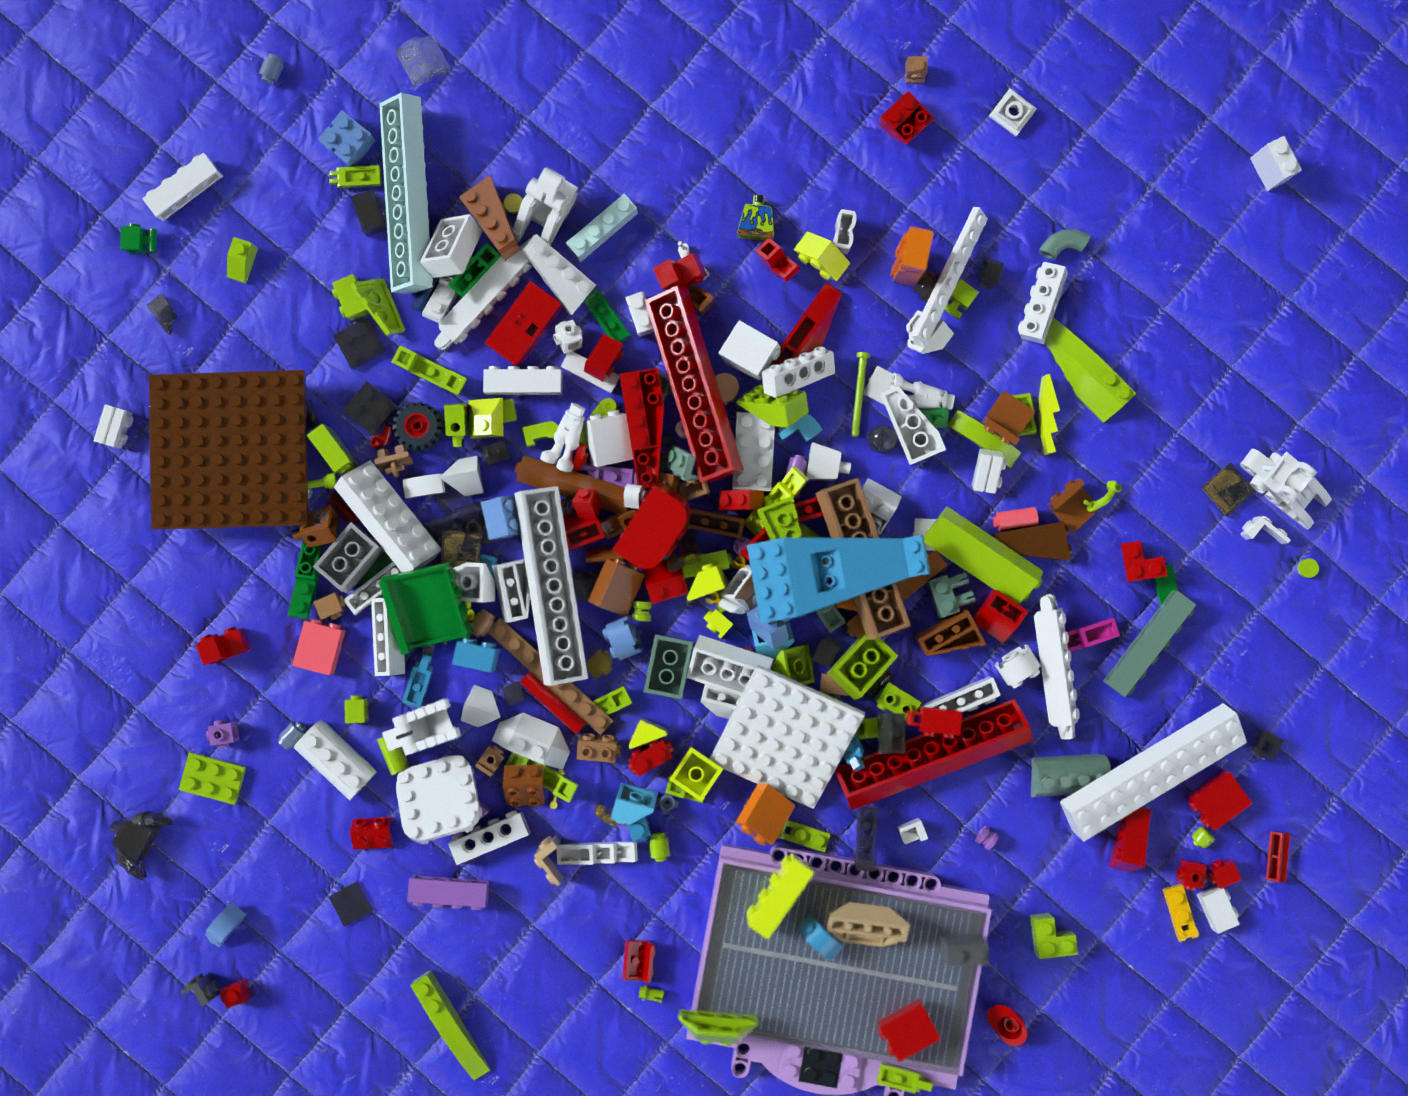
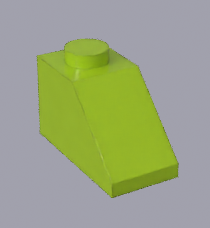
M233 237L227 254L228 278L247 283L258 251L254 244Z

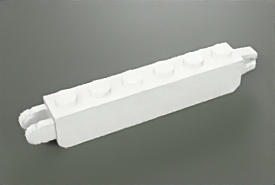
M529 240L520 246L521 250L506 261L501 256L442 319L441 323H439V329L442 332L434 340L435 346L440 351L447 349L453 342L456 345L458 342L462 343L467 338V333L470 329H475L480 324V319L483 315H488L493 310V305L497 300L501 301L506 296V291L510 286L514 287L519 282V277L523 272L527 273L533 265L522 251Z
M1049 593L1041 597V610L1034 615L1048 719L1052 726L1058 727L1061 739H1073L1075 737V723L1078 722L1080 713L1075 703L1077 692L1073 689L1074 672L1070 668L1071 652L1068 651L1067 647L1069 636L1065 632L1064 626L1066 616L1062 612V607H1057L1056 596Z

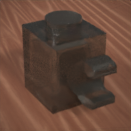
M503 440L482 446L481 458L483 463H487L489 467L511 461L506 441Z

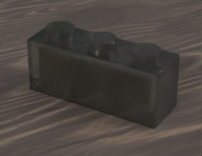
M878 807L858 808L855 852L856 870L876 871Z

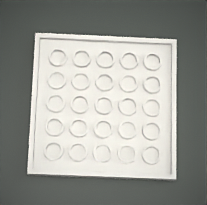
M757 664L709 759L723 769L756 784H769L783 796L814 809L863 720L865 712Z

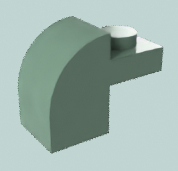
M835 604L814 611L829 633L846 623L835 607Z

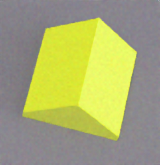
M642 717L630 741L629 748L632 749L666 736L668 731L665 727Z

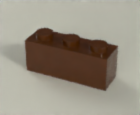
M690 506L691 515L685 526L686 528L736 538L742 537L745 517Z

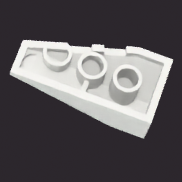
M899 386L880 393L910 465L946 450L938 430Z
M464 563L454 567L457 579H455L457 586H460L462 590V601H495V580L486 563Z

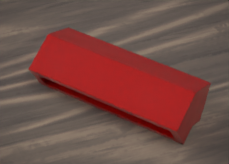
M1270 831L1266 880L1286 882L1290 833Z

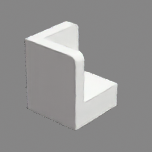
M919 818L897 826L904 844L918 839L920 841L928 839Z

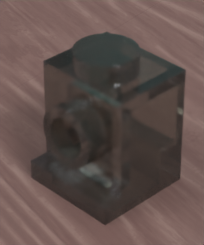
M989 258L983 260L981 266L984 267H981L978 276L981 279L979 284L981 288L991 290V288L994 289L998 285L1004 263Z
M1259 730V734L1250 750L1255 752L1253 756L1261 761H1265V759L1273 761L1283 740L1268 731Z

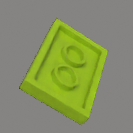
M189 752L179 790L235 805L237 804L247 767Z

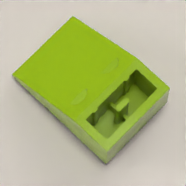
M763 385L754 387V390L744 394L741 399L736 401L737 405L771 426L789 428L809 412L806 391L797 389L775 398L765 394Z

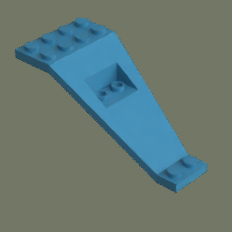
M923 535L907 538H780L747 545L760 623L799 617L910 577L930 574ZM826 558L829 559V564H828V565L825 564V559H826ZM830 577L833 579L832 584L828 583Z

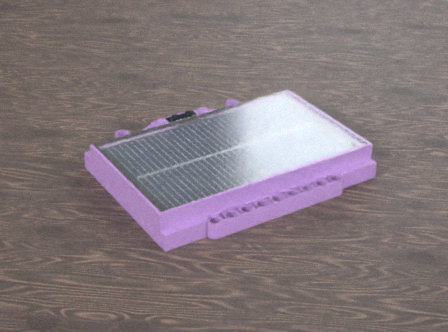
M721 843L691 1010L758 1016L759 1022L757 1027L737 1044L732 1043V1045L726 1046L734 1048L731 1067L733 1075L737 1078H743L748 1074L750 1063L753 1061L762 1063L773 1075L785 1083L816 1094L845 1095L880 1085L884 1086V1096H889L891 1092H897V1096H904L903 1090L876 1082L880 1064L884 1062L918 1071L924 1074L923 1078L932 1080L934 1086L956 1089L958 1075H963L982 965H947L940 955V934H980L986 941L992 911L988 906L990 895L983 891L941 884L940 880L933 873L784 845H775L769 852ZM775 851H783L784 856L781 859H775L773 857ZM791 853L795 855L801 854L803 856L802 860L812 866L814 874L769 939H766L748 926L746 912L752 904L756 905L761 890L763 888L767 889L770 885L769 879L775 871L779 872L782 867L780 864L786 855L790 856ZM816 857L822 859L819 866L812 865V860ZM834 861L841 863L840 868L837 870L831 869V864ZM852 865L860 866L857 873L850 872ZM873 868L879 870L878 875L875 877L869 876V871ZM891 872H897L895 880L888 879V875ZM911 875L916 876V881L913 884L907 883V879ZM929 879H935L933 887L926 886ZM849 902L889 907L910 924L905 942H898L885 947L847 943L839 940L844 948L832 961L818 953L797 928L811 914L827 930L829 915ZM919 999L941 1040L898 1062L896 1056L892 1058L888 1052L887 1046H889L887 1040L881 1039L877 1031L880 1028L877 1021ZM687 1029L686 1039L699 1041ZM712 1042V1044L721 1045L720 1042ZM743 1043L749 1046L747 1050H740L738 1047ZM743 1063L745 1067L742 1070H738L735 1068V1065Z

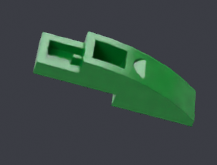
M304 540L302 542L295 572V586L288 611L289 617L309 619L320 572L313 566L322 557L323 545L309 547Z

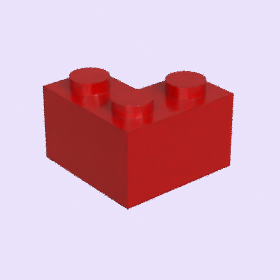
M694 253L676 262L668 259L653 268L661 288L664 290L675 286L687 288L692 284L697 285L703 281V278L708 276L699 256Z
M1141 541L1121 543L1127 582L1167 576L1164 556L1144 559Z
M236 626L224 630L225 634L223 635L209 634L201 637V642L195 645L203 665L218 664L252 650L244 629H236Z

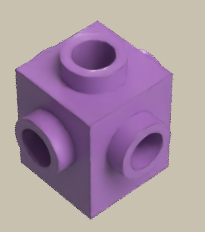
M226 719L214 721V725L208 726L206 737L208 742H210V746L217 745L218 748L229 747V743L239 741L237 721L226 723Z

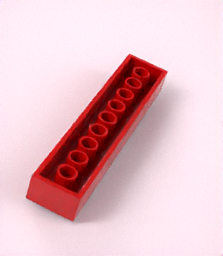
M675 286L645 300L691 453L696 455L694 463L700 483H711L744 470L688 288Z
M1016 700L1007 701L963 718L960 735H955L954 738L942 737L943 734L935 733V736L921 734L861 757L865 768L860 771L853 770L851 764L849 765L848 763L836 767L835 772L850 810L857 809L1033 741L1031 727Z

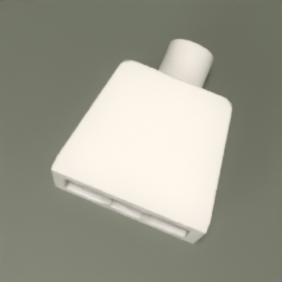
M812 443L806 477L809 479L808 481L837 480L838 472L850 473L851 463L840 461L841 452Z

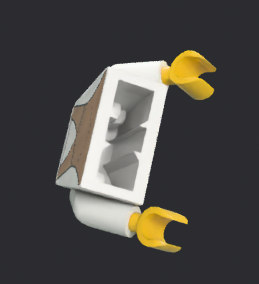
M743 556L736 557L737 561H732L733 564L731 566L734 569H739V571L722 592L721 596L723 598H719L717 592H712L710 595L714 596V601L710 598L705 600L708 604L716 602L719 604V607L726 611L741 615L755 608L757 600L751 566L745 564L746 561Z

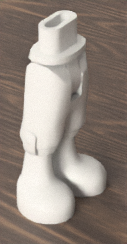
M898 373L892 375L890 388L899 386L901 390L914 393V395L907 396L917 408H948L952 410L955 395L947 394L946 390L943 391L923 384L921 381L914 382L913 384L909 383Z
M571 403L570 408L566 410L554 434L555 445L551 450H545L541 453L540 459L550 464L557 463L556 467L559 470L572 472L574 465L572 455L573 451L579 446V439L585 419L583 416L584 407ZM566 444V449L561 457L563 446Z

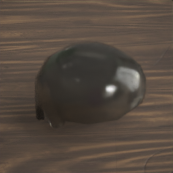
M878 425L871 428L867 434V443L872 451L886 454L893 451L897 446L898 436L892 427Z

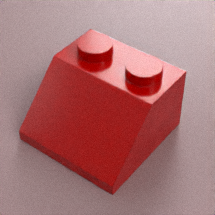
M678 556L661 561L653 568H642L652 604L689 593Z

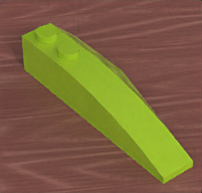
M1053 317L1045 345L1053 354L1054 360L1062 369L1067 382L1069 381L1074 389L1075 395L1104 423L1136 393L1092 349Z

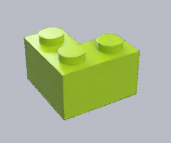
M1050 913L1030 915L1034 954L1039 959L1078 955L1076 935L1071 930L1056 932L1054 917Z

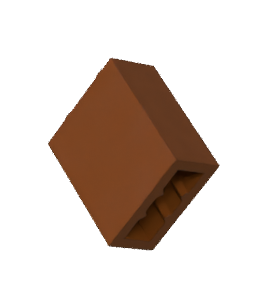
M606 558L588 601L626 617L645 575L638 572V567L628 564V567H626V562L617 558L614 561Z

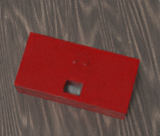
M530 281L488 337L485 344L512 365L520 367L563 309L562 304Z

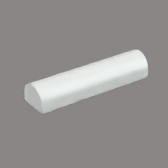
M394 562L390 563L346 597L344 602L354 615L359 614L371 604V598L382 596L378 584L382 577L402 572Z

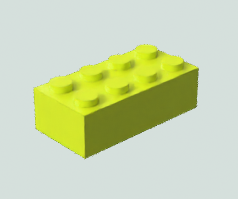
M794 853L784 857L780 864L782 867L779 872L775 871L769 879L770 885L767 889L763 888L761 890L756 905L752 904L746 912L748 926L766 939H769L814 874L812 866Z

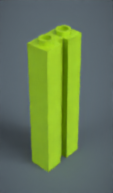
M948 506L925 533L924 541L927 545L1018 605L1022 600L1026 601L1030 597L1031 591L1034 588L1038 589L1043 581L1041 579L1043 570Z

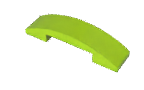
M401 345L391 361L393 364L458 396L467 381V378Z
M959 410L956 411L948 423V427L962 437H966L982 449L1003 452L1004 459H1007L1006 467L1009 469L1021 454L1013 445H1007L1001 441V436L997 433L992 435L984 429L985 425Z
M514 752L511 753L506 765H543ZM543 765V787L570 803L579 785L556 770Z

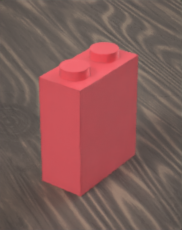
M311 618L310 621H304L292 666L325 675H334L346 630L340 629L341 625L330 623L329 626L324 625L322 620Z

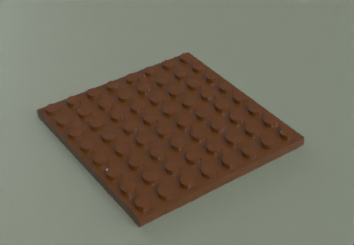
M305 370L149 375L151 530L309 525Z

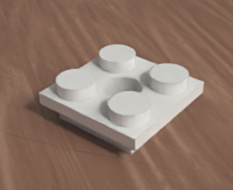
M1009 89L989 117L1014 136H1017L1037 108ZM1009 108L1017 109L1018 115H1011Z

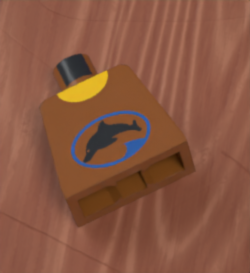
M331 504L309 514V525H301L300 528L292 530L293 538L295 541L303 539L309 547L336 542L340 518Z

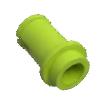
M647 985L641 986L638 998H642V1001L647 999L662 1003L664 990L648 988Z

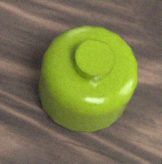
M1199 827L1192 834L1194 845L1200 846L1203 849H1206L1215 840L1205 827Z

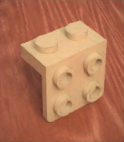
M555 835L553 838L548 836L541 842L534 854V861L540 869L543 868L546 871L548 881L552 885L555 883L558 887L562 883L563 876L548 857V854L558 848L561 842L557 835Z

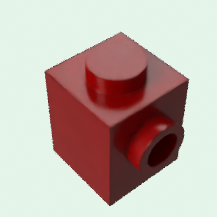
M578 489L575 497L572 499V506L576 510L579 519H597L602 504L596 489Z
M1229 859L1213 861L1211 866L1206 867L1209 882L1220 889L1242 880L1235 862Z
M247 978L227 984L221 989L220 993L221 1001L225 1003L226 1008L245 1003L252 997Z

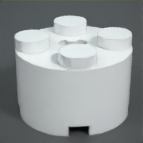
M1024 645L1025 649L1015 648L1001 657L1003 661L1000 664L998 661L995 663V667L1006 684L1012 685L1013 688L1020 686L1023 683L1022 680L1027 677L1033 678L1040 673L1038 669L1041 664L1028 645Z

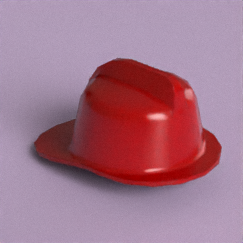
M995 1005L988 1010L987 1020L1003 1042L1012 1046H1018L1025 1042L1027 1029L1025 1021L1019 1013L1005 1005Z

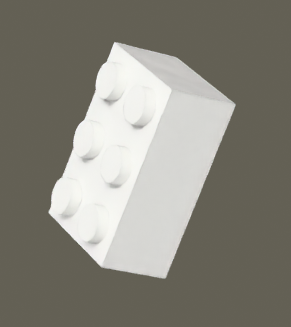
M470 214L440 219L420 263L433 278L463 274L483 230Z

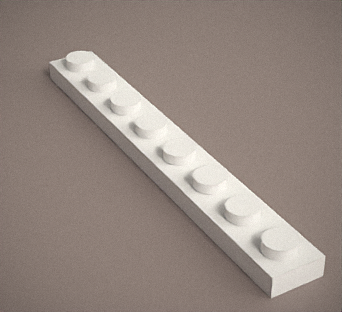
M973 207L911 335L919 346L926 347L931 339L975 244L986 225L988 218L980 207Z

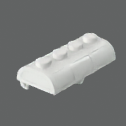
M322 720L315 723L294 746L296 751L350 801L377 773L359 753Z

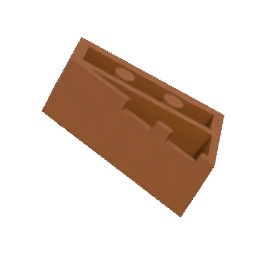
M964 608L960 612L951 614L913 635L921 652L926 656L986 645L970 612Z

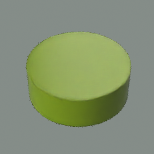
M1303 559L1298 563L1297 571L1302 577L1311 578L1317 575L1319 565L1313 559Z

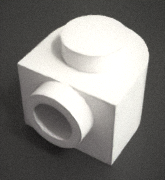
M626 485L624 490V507L639 509L647 496L644 486Z

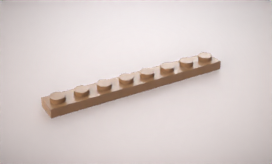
M499 618L489 629L488 633L544 683L539 652L508 623ZM572 682L553 686L546 685L598 734L601 735L614 721Z

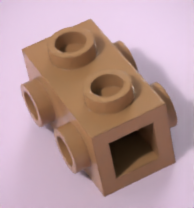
M585 733L580 735L578 739L577 759L615 763L617 757L621 756L622 745H618L619 738H614L612 735L600 737L592 733Z

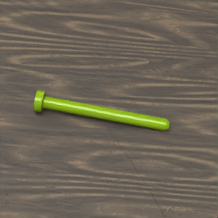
M857 352L859 365L851 432L853 437H858L866 362L867 359H870V353Z

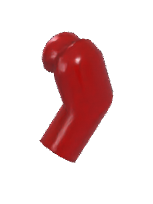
M385 424L383 433L371 438L370 445L374 448L388 445L393 434V426Z

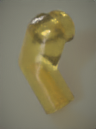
M597 804L594 815L604 823L616 826L617 822L611 820L612 815L605 812L606 807Z

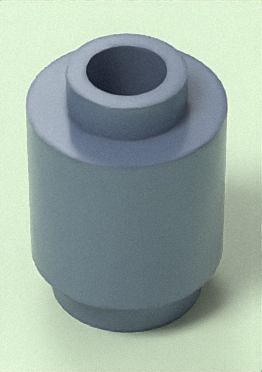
M270 53L268 57H265L259 71L263 82L271 85L273 82L277 83L283 68V59Z
M292 721L279 735V744L287 750L294 748L295 744L306 733V726L300 721Z

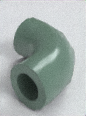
M1076 229L1060 230L1047 238L1040 247L1039 253L1045 258L1056 260L1058 254L1066 248L1082 252L1091 235Z

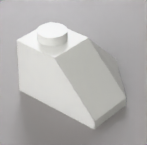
M917 310L906 325L907 332L909 333L908 347L921 354L943 349L954 333L942 320H939L926 347L919 346L911 335L922 314L921 311Z

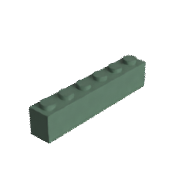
M1172 590L1102 682L1123 697L1131 695L1136 688L1134 685L1137 681L1142 680L1146 676V670L1150 664H1155L1159 659L1158 654L1162 649L1165 650L1170 645V638L1174 634L1179 633L1183 627L1182 623L1186 618L1189 619L1193 615L1196 604L1179 591Z

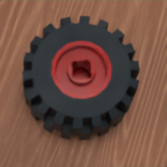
M411 402L409 406H402L403 410H398L397 418L394 417L393 420L395 422V425H393L394 435L398 441L414 452L432 450L431 447H436L438 445L437 442L442 440L443 437L441 435L444 433V423L439 413L430 405L423 404L422 402H417V404Z

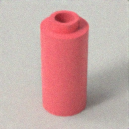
M1035 507L996 512V516L993 517L994 528H998V531L1038 526V513Z

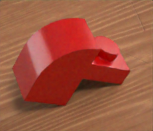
M770 238L756 250L764 265L776 277L779 276L785 282H788L800 270L799 266L788 258L782 248Z

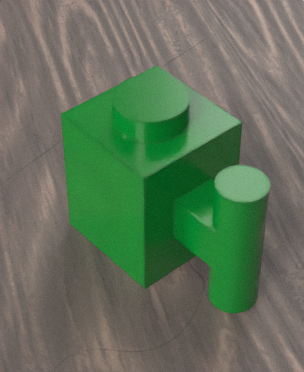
M130 223L128 226H121V250L126 253L146 254V247L148 245V252L156 253L157 229L150 228L149 236H147V231L140 227L139 224Z

